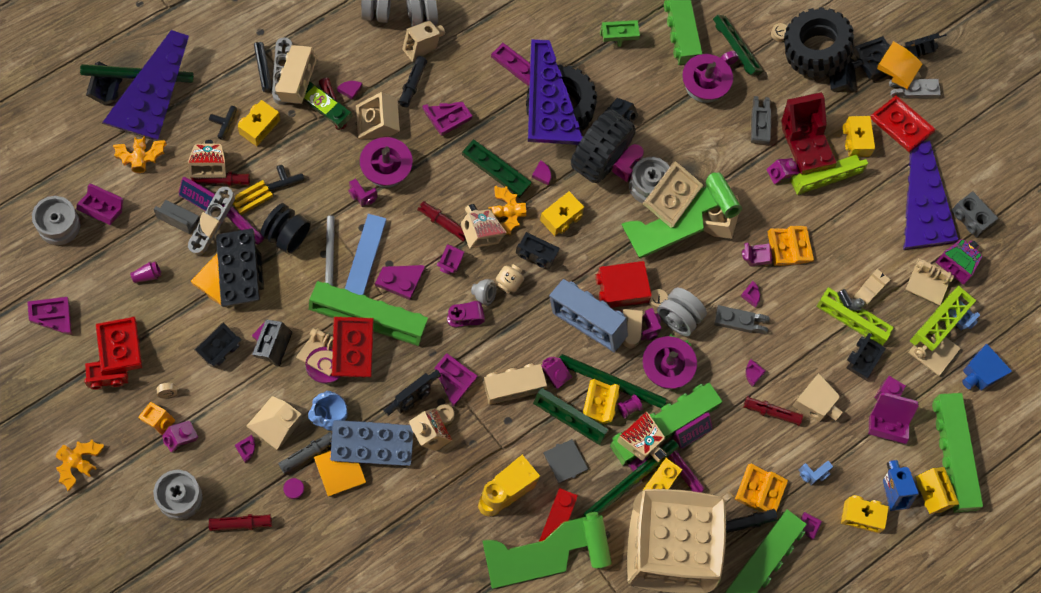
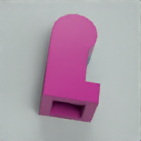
M637 144L631 145L614 164L612 172L627 182L632 175V168L643 157V148Z

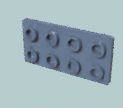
M334 420L330 459L331 461L410 466L413 443L412 427L410 425Z

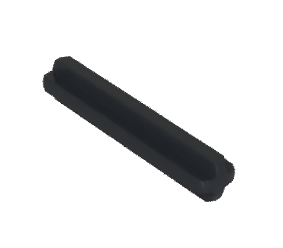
M256 42L254 43L262 91L270 92L272 86L264 43Z

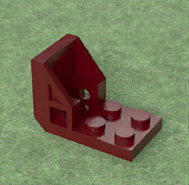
M823 93L787 99L781 120L782 131L801 175L836 167L837 162L824 135L827 121Z

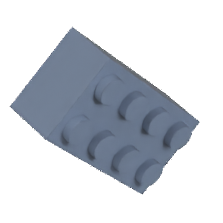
M563 279L549 295L554 315L615 353L628 337L625 315L618 310L614 311L606 302L598 301L590 292L582 291L574 282H568Z

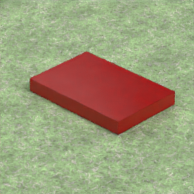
M894 96L870 116L874 123L909 153L935 133L936 130L897 96Z
M135 317L96 324L102 376L143 368Z
M334 317L331 376L372 377L374 318Z

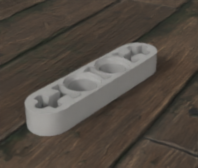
M285 37L278 39L275 47L272 95L274 102L279 105L287 103L281 102L275 92L276 84L279 83L277 78L281 76V69L284 68L278 62L286 60V55L292 45L291 40ZM284 44L287 45L285 49L286 54L282 52V47Z
M229 187L218 189L205 212L212 217V211L215 208L221 209V214L218 217H213L221 223L212 238L210 239L202 232L200 222L191 236L188 248L195 255H202L206 252L235 200V194ZM228 193L229 198L224 199L222 195ZM218 201H219L221 204L223 203L225 206L222 207L220 204H218ZM201 235L202 237L206 238V240L201 239L198 236ZM200 243L202 246L201 248H195L194 244Z

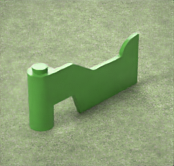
M712 173L706 179V187L700 189L674 227L670 228L661 219L647 225L640 221H629L621 225L636 254L641 259L704 231L703 213L720 207L726 218H733L741 212L742 207L722 173Z
M591 512L586 514V517L563 522L545 540L507 549L503 543L496 540L482 541L492 589L565 572L569 550L585 546L588 547L593 568L611 565L604 520L602 515H598V512Z

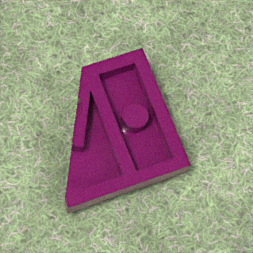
M454 102L452 104L440 103L439 106H428V104L422 106L423 111L441 136L472 120V114L463 102Z
M425 266L382 267L375 286L411 300L425 270Z
M68 297L28 301V317L31 323L72 335Z
M447 353L434 368V370L437 369L441 374L439 380L452 406L458 403L477 379V375Z

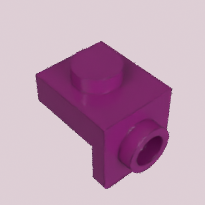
M792 158L778 159L767 168V172L774 184H778L785 178H791V176L800 174Z
M356 178L349 182L350 189L348 192L353 200L356 199L361 207L374 203L378 198L376 188L365 193Z
M744 243L745 249L742 250V257L749 266L772 264L770 244L751 246L749 243Z
M447 244L436 266L441 267L440 271L446 274L456 273L466 251Z
M651 308L645 310L643 315L648 329L642 331L641 340H653L658 337L661 331L660 317Z
M548 357L542 362V370L554 388L558 389L572 378L560 358Z
M190 420L169 426L163 434V442L170 452H174L178 446L194 442L198 438Z

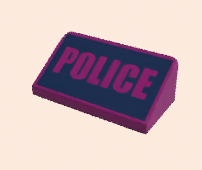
M183 177L181 180L179 196L206 211L215 194L186 177Z
M703 414L675 432L673 439L680 448H684L712 430L710 414Z

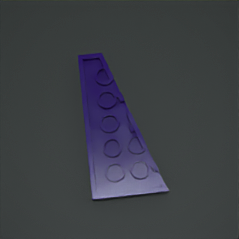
M173 30L168 33L102 124L158 141L188 42V35Z
M531 39L528 142L579 145L583 136H581L578 121H576L566 86L563 83L561 72L557 66L550 40Z
M924 141L910 152L909 188L907 191L905 243L903 250L951 244L958 241L930 141Z

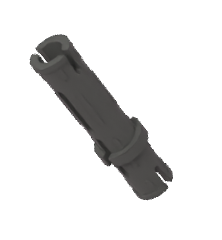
M328 432L316 441L312 440L311 444L279 462L278 465L283 473L286 474L309 458L322 454L321 451L331 446V432Z

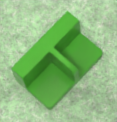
M638 20L602 22L600 36H603V42L617 41L618 47H621L624 40H639Z

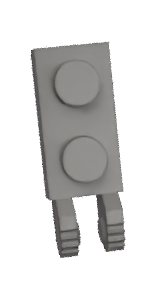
M913 79L908 89L902 87V89H893L890 92L891 97L939 98L941 95L938 79ZM892 80L889 81L890 87H902L891 82Z

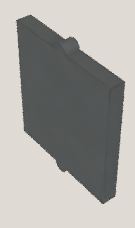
M573 439L562 444H556V447L543 452L559 484L570 478L575 479L576 475L588 470Z

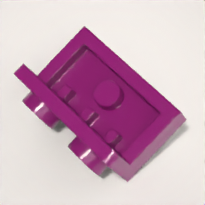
M90 183L87 187V194L77 203L76 210L111 225L122 213L123 198Z

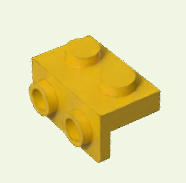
M596 379L590 380L583 414L600 424L611 422L615 416V405L619 398L618 391L620 386L617 384L610 386Z

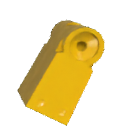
M523 454L484 486L478 502V508L483 515L488 517L495 516L503 508L508 507L535 488L540 475Z

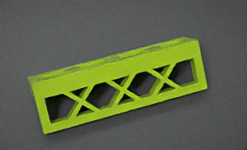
M856 154L836 161L837 165L834 168L803 175L800 173L791 176L790 181L796 194L800 195L861 174L867 167L868 162L866 159L860 161Z
M958 286L917 331L910 342L916 346L921 341L933 351L976 300ZM962 296L969 303L967 305H959L958 297ZM948 309H955L957 317H949ZM945 321L946 330H939L937 322ZM928 333L935 334L936 342L934 344L925 337Z
M828 287L816 307L865 337L868 333L872 334L870 339L883 346L894 327L863 308L859 311L849 310L840 303L841 300L837 292ZM828 294L834 297L836 301L828 297ZM877 326H881L885 328L887 331L885 332Z

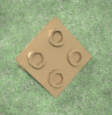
M918 258L905 290L940 306L954 275L941 269V267Z
M928 333L925 336L933 344L936 342L935 334ZM945 337L933 351L920 341L916 346L913 345L908 353L940 376L960 350V347Z
M313 328L310 332L311 337L296 358L306 363L308 355L314 349L327 347L328 351L316 352L309 358L307 363L330 376L332 374V368L329 369L331 362L329 360H322L319 365L323 370L318 368L317 363L324 357L332 360V351H329V349L333 347V337L320 331L318 328Z

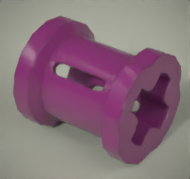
M635 394L631 396V399L617 404L621 415L625 419L631 413L643 410L642 404Z

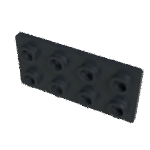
M250 228L216 235L221 306L229 307L259 301V290L264 289L262 255L255 245L254 230Z

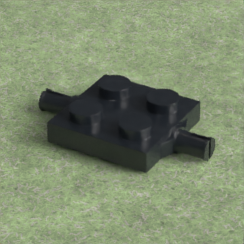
M884 36L854 46V55L857 61L850 62L852 70L862 67L869 79L885 74L877 69L891 46L887 43Z
M436 369L430 375L425 373L395 396L392 404L383 409L385 414L389 416L395 410L400 414L403 411L408 412L411 410L417 400H423L430 394L431 384L441 376L440 372Z

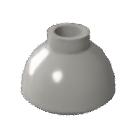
M492 279L482 280L478 284H473L471 293L475 295L477 301L488 306L495 298L496 284Z

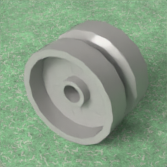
M362 0V20L372 21L376 10L378 22L388 23L391 0Z
M406 0L407 12L412 27L423 23V15L425 22L431 21L433 25L438 24L436 0Z
M647 157L638 161L633 168L629 182L632 196L637 201L643 203L670 166L662 159L656 157Z
M46 197L34 207L32 222L41 238L47 243L53 245L67 244L78 235L81 227L80 219L71 202L64 197Z
M679 287L674 288L668 295V300H664L657 308L658 315L662 321L673 331L683 336H690L695 330L696 324L701 323L707 315L706 308L701 301L689 291Z
M172 470L163 474L156 482L153 490L155 502L162 513L170 519H188L198 511L203 500L202 490L196 479L190 473L183 470Z

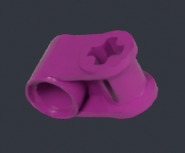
M472 301L452 305L448 310V324L451 327L457 328L484 323L485 317L482 303L480 301Z

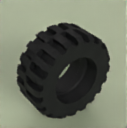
M819 7L816 10L811 8L808 9V12L803 11L799 13V17L795 16L791 20L784 33L785 55L788 63L791 64L795 71L799 70L800 74L804 76L808 74V77L812 78L815 76H819V78H824L825 75L832 76L836 71L840 72L843 70L844 65H848L854 53V34L850 21L843 17L842 13H835V10L830 8L825 10L824 7ZM814 36H827L835 41L830 47L822 50H813L803 45L805 41Z
M560 64L557 66L561 72L567 92L578 103L573 108V112L581 132V128L586 129L594 115L597 103L595 85L593 82H590V77L587 74H582V70L578 68L577 70L572 69L573 66L570 65L563 67ZM528 87L527 98H526V106H527V107H526V112H527V115H528V116H529V87Z
M614 110L605 111L581 139L571 159L572 168L592 183L601 182L611 172L614 164L631 143L636 132L634 124Z

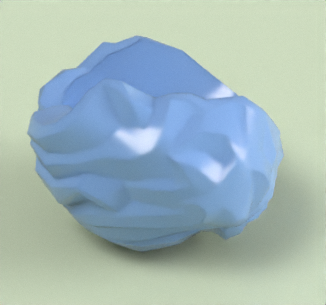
M331 391L318 394L313 399V405L308 413V418L314 425L323 427L328 431L333 430L334 420L345 421L348 415L345 399Z

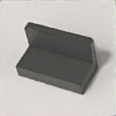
M167 200L164 201L160 208L157 206L154 208L158 219L188 234L192 232L200 219L198 215Z

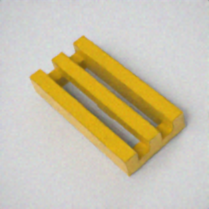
M262 180L235 195L233 205L238 213L242 215L271 199L273 194ZM263 193H266L264 196L240 208V206H242L243 204L254 200L256 197L260 196Z

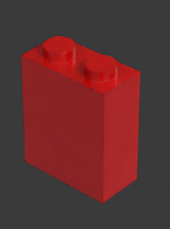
M644 261L599 267L598 274H595L596 284L600 285L601 289L599 300L606 302L610 308L649 303L652 297Z

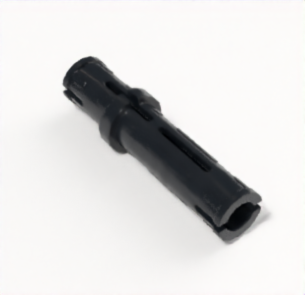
M417 56L409 78L402 87L403 92L398 101V104L402 107H409L413 95L417 92V85L428 62L422 56Z
M771 509L759 513L755 511L747 516L727 520L726 533L754 526L758 528L763 524L778 521L776 510Z

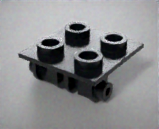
M939 33L905 42L904 48L916 57L936 52L938 44L935 43L934 39L947 36V34L940 36Z

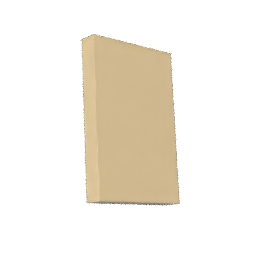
M675 161L643 202V205L672 228L703 187V184Z

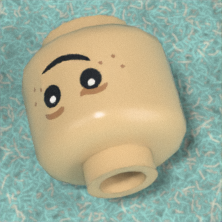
M514 264L511 267L504 266L496 277V282L498 283L496 286L508 294L516 292L524 281V277L521 274L522 270Z

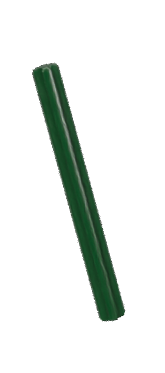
M80 65V75L135 79L142 70V68ZM179 71L176 82L192 83L194 74L193 72Z
M561 354L559 357L566 368L610 386L617 384L620 386L619 391L631 396L635 394L640 400L656 407L662 408L667 402L665 397L569 356Z
M672 439L661 448L667 455L660 462H657L651 456L585 511L584 517L591 512H598V515L665 460V458L677 450L679 445L676 441Z

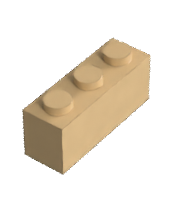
M291 45L290 51L286 55L284 68L281 69L279 83L275 87V92L281 102L302 104L317 60L312 47Z
M535 363L528 364L521 369L510 368L505 373H490L484 377L483 381L489 405L537 394L541 388L545 390L547 388L541 364L535 365Z

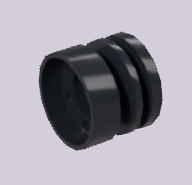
M281 203L268 215L261 227L260 234L263 238L268 239L270 243L277 242L276 246L286 254H291L306 238L311 227V221L300 214L295 215V210Z

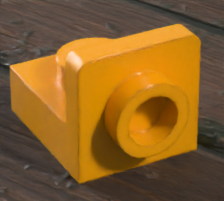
M152 402L147 405L138 417L161 435L175 422V419L166 410Z

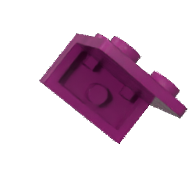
M885 392L881 393L869 416L868 434L907 444L909 440V424L919 407L918 401Z

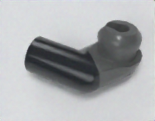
M846 289L837 293L842 304L848 309L859 311L865 305L864 300L861 298L851 299Z

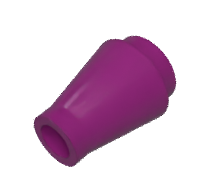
M150 261L134 272H131L130 275L132 281L138 283L158 279L161 276V271L156 261Z

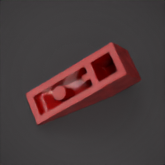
M559 488L539 542L545 540L563 522L569 521L578 495Z

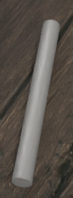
M327 216L325 283L333 286L335 217Z

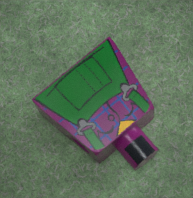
M961 239L944 251L936 263L947 272H951V275H954V278L964 285L976 270L982 254L977 251L979 245L976 241L971 240L967 243Z

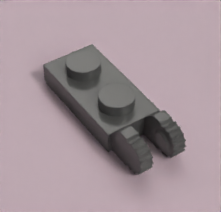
M754 96L751 114V143L769 144L771 132L770 98L765 97L763 101L764 107L760 108L758 107V96Z
M718 305L714 325L748 333L767 334L768 328L754 325V321L768 323L770 317Z

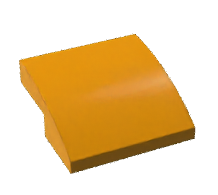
M893 41L877 69L892 76L891 82L908 89L920 70L922 63L909 50Z
M790 226L787 229L771 228L767 231L774 266L795 265L814 261L807 226Z
M216 254L191 280V283L206 293L210 299L221 305L218 257Z
M331 451L314 457L327 496L366 483L359 462L331 461Z
M752 463L748 464L735 500L760 512L775 509L777 512L788 480L772 471L767 472Z

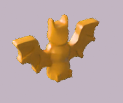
M144 136L143 139L135 137L134 151L132 153L127 151L125 144L113 145L115 149L114 156L116 159H121L124 166L132 163L131 170L133 172L144 173L147 162L156 163L157 157L165 154L164 147L167 143L165 140L154 141L151 149L145 152L146 137Z
M494 186L495 198L503 200L507 204L505 206L488 207V209L492 210L493 215L497 218L503 216L508 218L501 225L506 231L505 235L510 236L513 228L520 226L517 218L526 217V203H516L517 194L510 193L507 187L500 188Z
M93 440L88 443L77 441V446L73 450L66 445H62L56 453V458L63 462L61 466L56 467V470L60 473L59 484H63L68 492L76 484V479L71 473L72 468H77L79 472L91 477L90 471L92 469L97 470V468L90 464L89 461L83 460L82 455L98 456L103 450L104 444H97Z

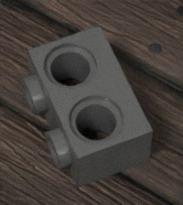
M973 191L960 200L951 210L955 217L961 220L967 230L975 237L986 231L998 219Z

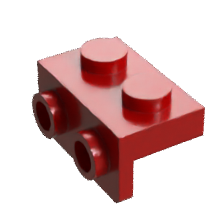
M100 362L85 363L86 378L84 381L86 386L92 390H99L103 386L110 385L112 387H120L128 383V371L102 376Z

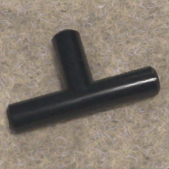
M230 106L225 118L214 114L209 116V121L222 125L217 135L220 140H224L237 111L235 106Z
M278 165L276 169L281 180L267 184L269 191H273L303 181L304 176L300 173L287 177L284 166Z

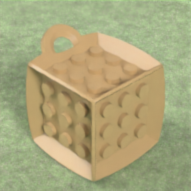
M645 489L640 492L634 500L630 521L627 551L628 584L638 588L672 593H708L714 590L721 580L726 542L725 505L734 496L730 492L723 497L705 493L671 489Z

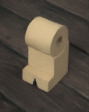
M876 269L854 295V298L863 299L865 302L864 306L866 307L887 285L890 279Z
M623 309L622 313L626 317L628 337L624 340L623 344L627 348H635L641 339L643 311Z

